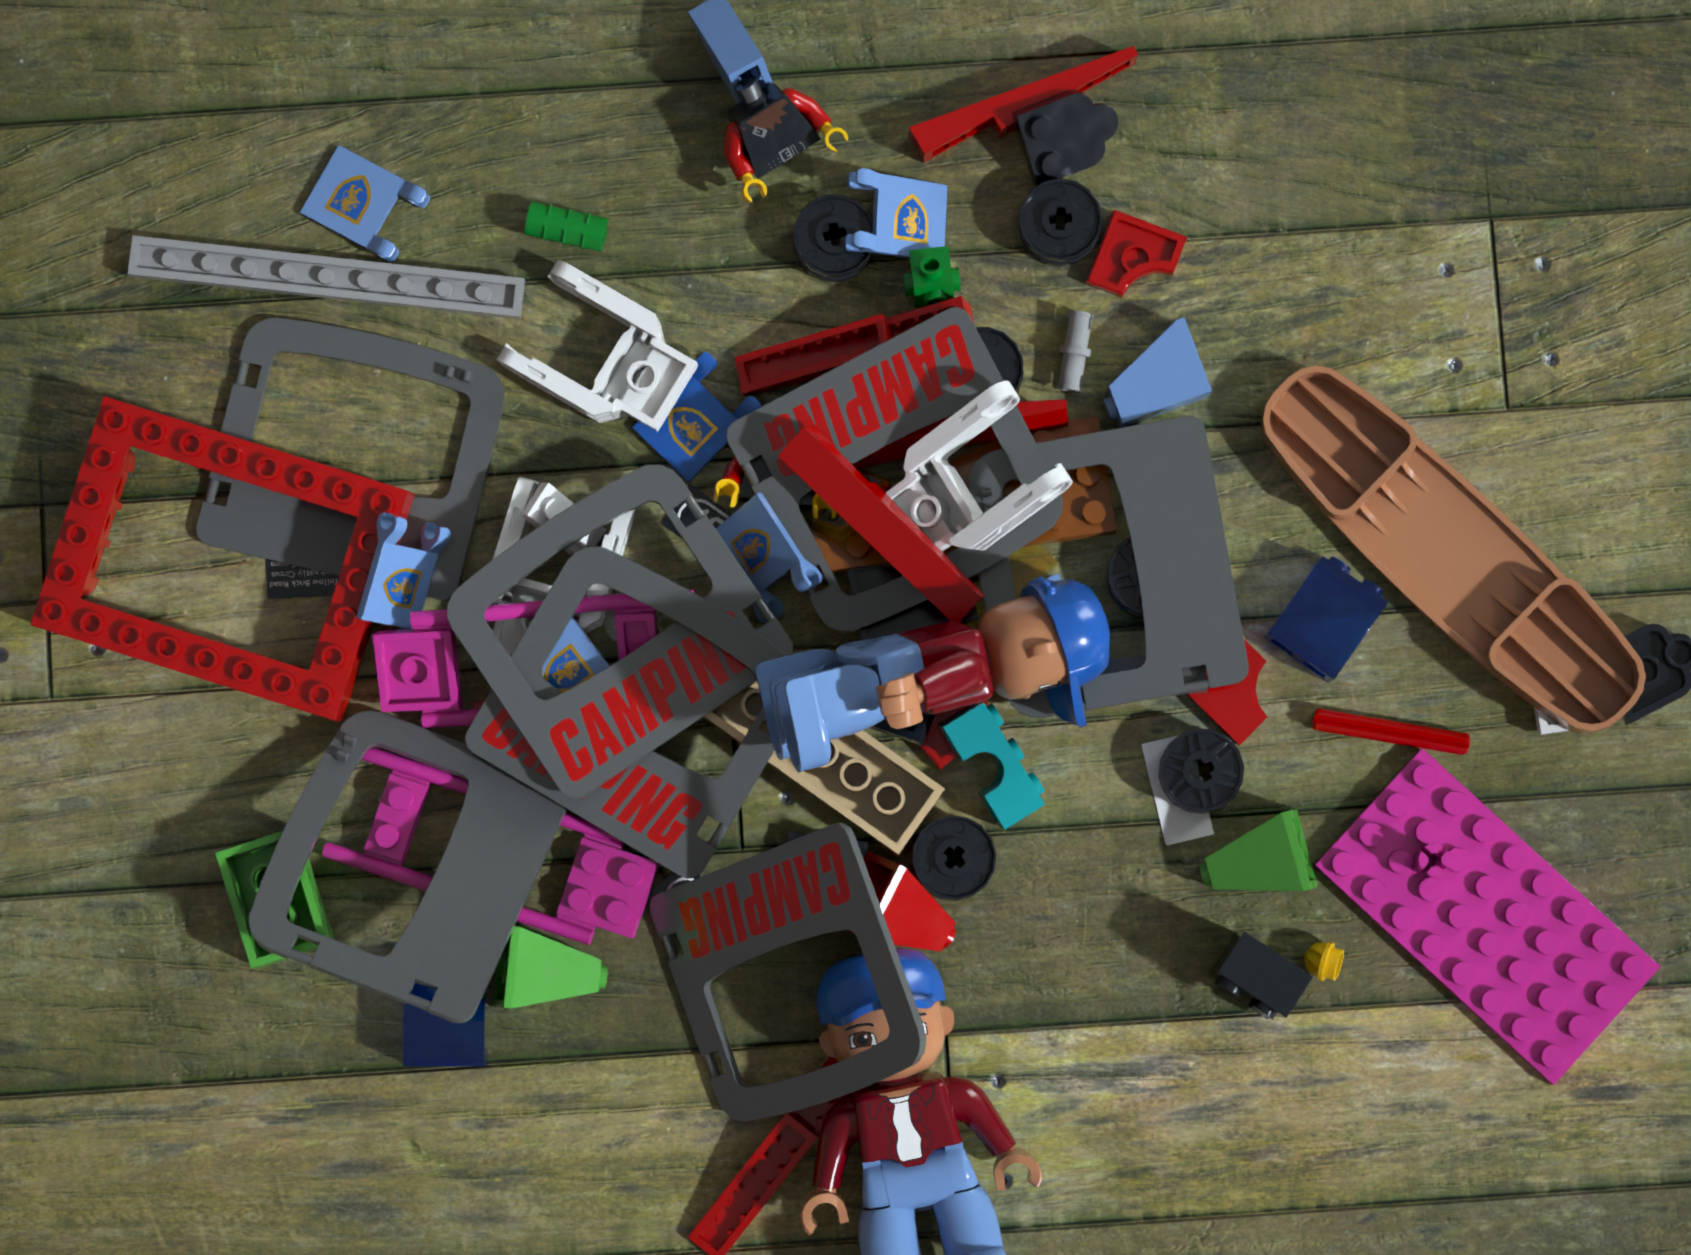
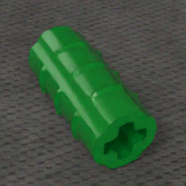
M531 201L524 234L543 239L544 241L562 243L563 246L566 244L580 247L582 250L589 249L602 252L608 232L609 218L591 215L590 212L587 214L573 211L571 208L564 209L552 206V204L546 205Z

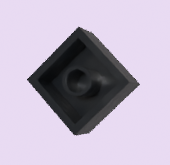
M1245 931L1235 932L1210 971L1211 974L1217 977L1214 982L1217 987L1233 997H1239L1240 994H1243L1251 1000L1248 1004L1250 1009L1262 1017L1270 1018L1271 1020L1275 1016L1287 1018L1313 976Z

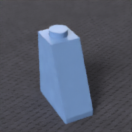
M707 0L688 11L697 36L736 104L741 102L735 90V85L740 80L754 76L761 88L769 83H773L762 54L727 0Z
M1184 317L1177 319L1109 385L1106 391L1108 398L1103 399V405L1110 422L1116 420L1119 428L1136 424L1205 399L1211 394V386Z

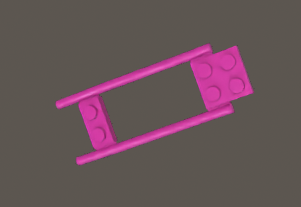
M624 593L585 596L575 612L615 610L616 614L614 617L619 660L659 634L657 610ZM543 601L491 605L485 612V620L488 622L534 617ZM447 609L411 611L410 624L412 629L376 631L372 635L381 712L422 710L421 723L423 728L471 725L480 709L462 710L461 707L463 701L456 638L447 618Z
M375 747L370 748L361 760L393 771L392 774H389L364 847L365 852L363 854L326 842L322 851V857L426 891L433 877L402 867V865L406 861L430 790V783L463 794L467 793L469 784L461 777ZM566 811L560 826L584 833V837L581 839L557 910V917L523 907L517 922L586 945L591 944L595 927L634 939L659 863L621 850L624 842L579 815Z

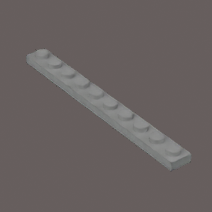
M132 235L127 273L130 277L511 319H521L526 282L521 277Z

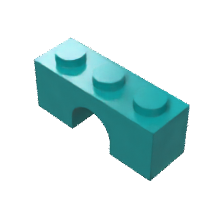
M982 701L966 706L937 725L957 759L965 761L977 753L988 752L996 760L997 775L995 780L988 787L979 791L978 794L996 824L1005 830L1046 805L1040 796L1045 790L1035 773L1032 771L1027 774L1020 763V760L1025 757L1013 738L1007 740L999 728L1004 724V721L992 703L986 706Z

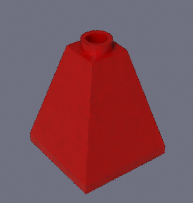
M867 851L863 860L894 945L940 952L942 949L947 948L955 937L956 930L954 926L956 922L907 868Z

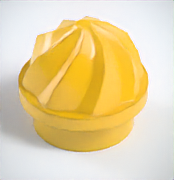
M1330 941L1328 943H1314L1304 954V962L1308 972L1320 981H1324L1326 978L1333 981L1337 979L1344 959V950L1336 948L1335 943Z

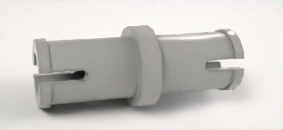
M1069 310L1064 345H1060L1059 354L1062 355V362L1056 389L1082 393L1081 387L1085 361L1091 355V349H1088V342L1094 314Z

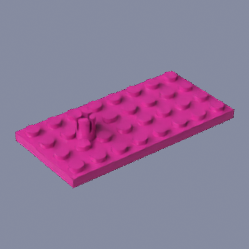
M1423 748L1418 750L1313 865L1550 1085H1554L1661 967Z

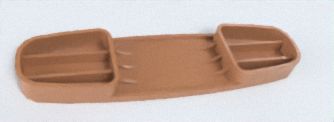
M1315 365L1301 368L1289 376L1273 392L1263 410L1260 426L1265 444L1289 476L1361 556L1450 640L1529 704L1567 728L1570 732L1581 734L1600 732L1620 720L1635 705L1644 690L1646 674L1642 659L1618 627L1578 582L1566 578L1547 556L1490 500L1449 463L1417 438L1416 432L1410 424L1366 390L1328 367Z

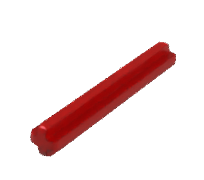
M1320 708L1314 711L1312 717V729L1316 731L1459 755L1467 754L1470 744V735L1467 733Z

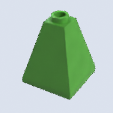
M1297 809L1281 812L1205 858V863L1200 864L1203 882L1206 887L1212 886L1213 890L1306 891L1318 887Z
M514 926L496 966L492 1007L512 1009L599 992V988L605 989L608 967L605 964H601L602 960L522 927Z

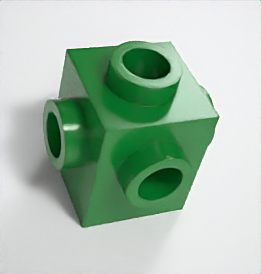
M948 246L909 250L910 272L903 273L906 297L913 296L915 309L954 298V292L961 291L959 267L951 268Z

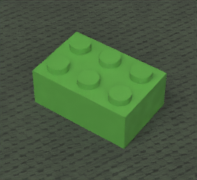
M283 831L215 853L251 969H260L288 960L260 947L252 937L249 925L251 908ZM308 858L294 892L287 919L297 926L334 939ZM298 938L293 949L309 953L317 950L319 945Z

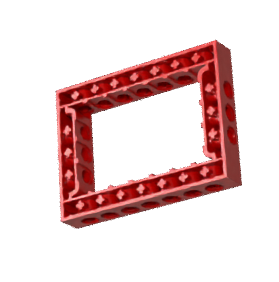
M103 396L30 625L327 719L343 722L374 626V622L356 618L378 544L377 520L379 515L384 512L407 520L415 494L395 486ZM130 446L160 457L185 463L198 469L202 468L230 479L247 482L272 492H279L310 504L314 503L349 516L358 517L309 670L265 657V655L239 649L227 645V643L204 638L182 629L156 623L147 618L121 612L109 606L81 599L94 592L99 578H96V574L105 547L109 548L111 543L107 539L116 511H121L123 505L120 499L129 472L133 473L136 464L135 454L130 449Z

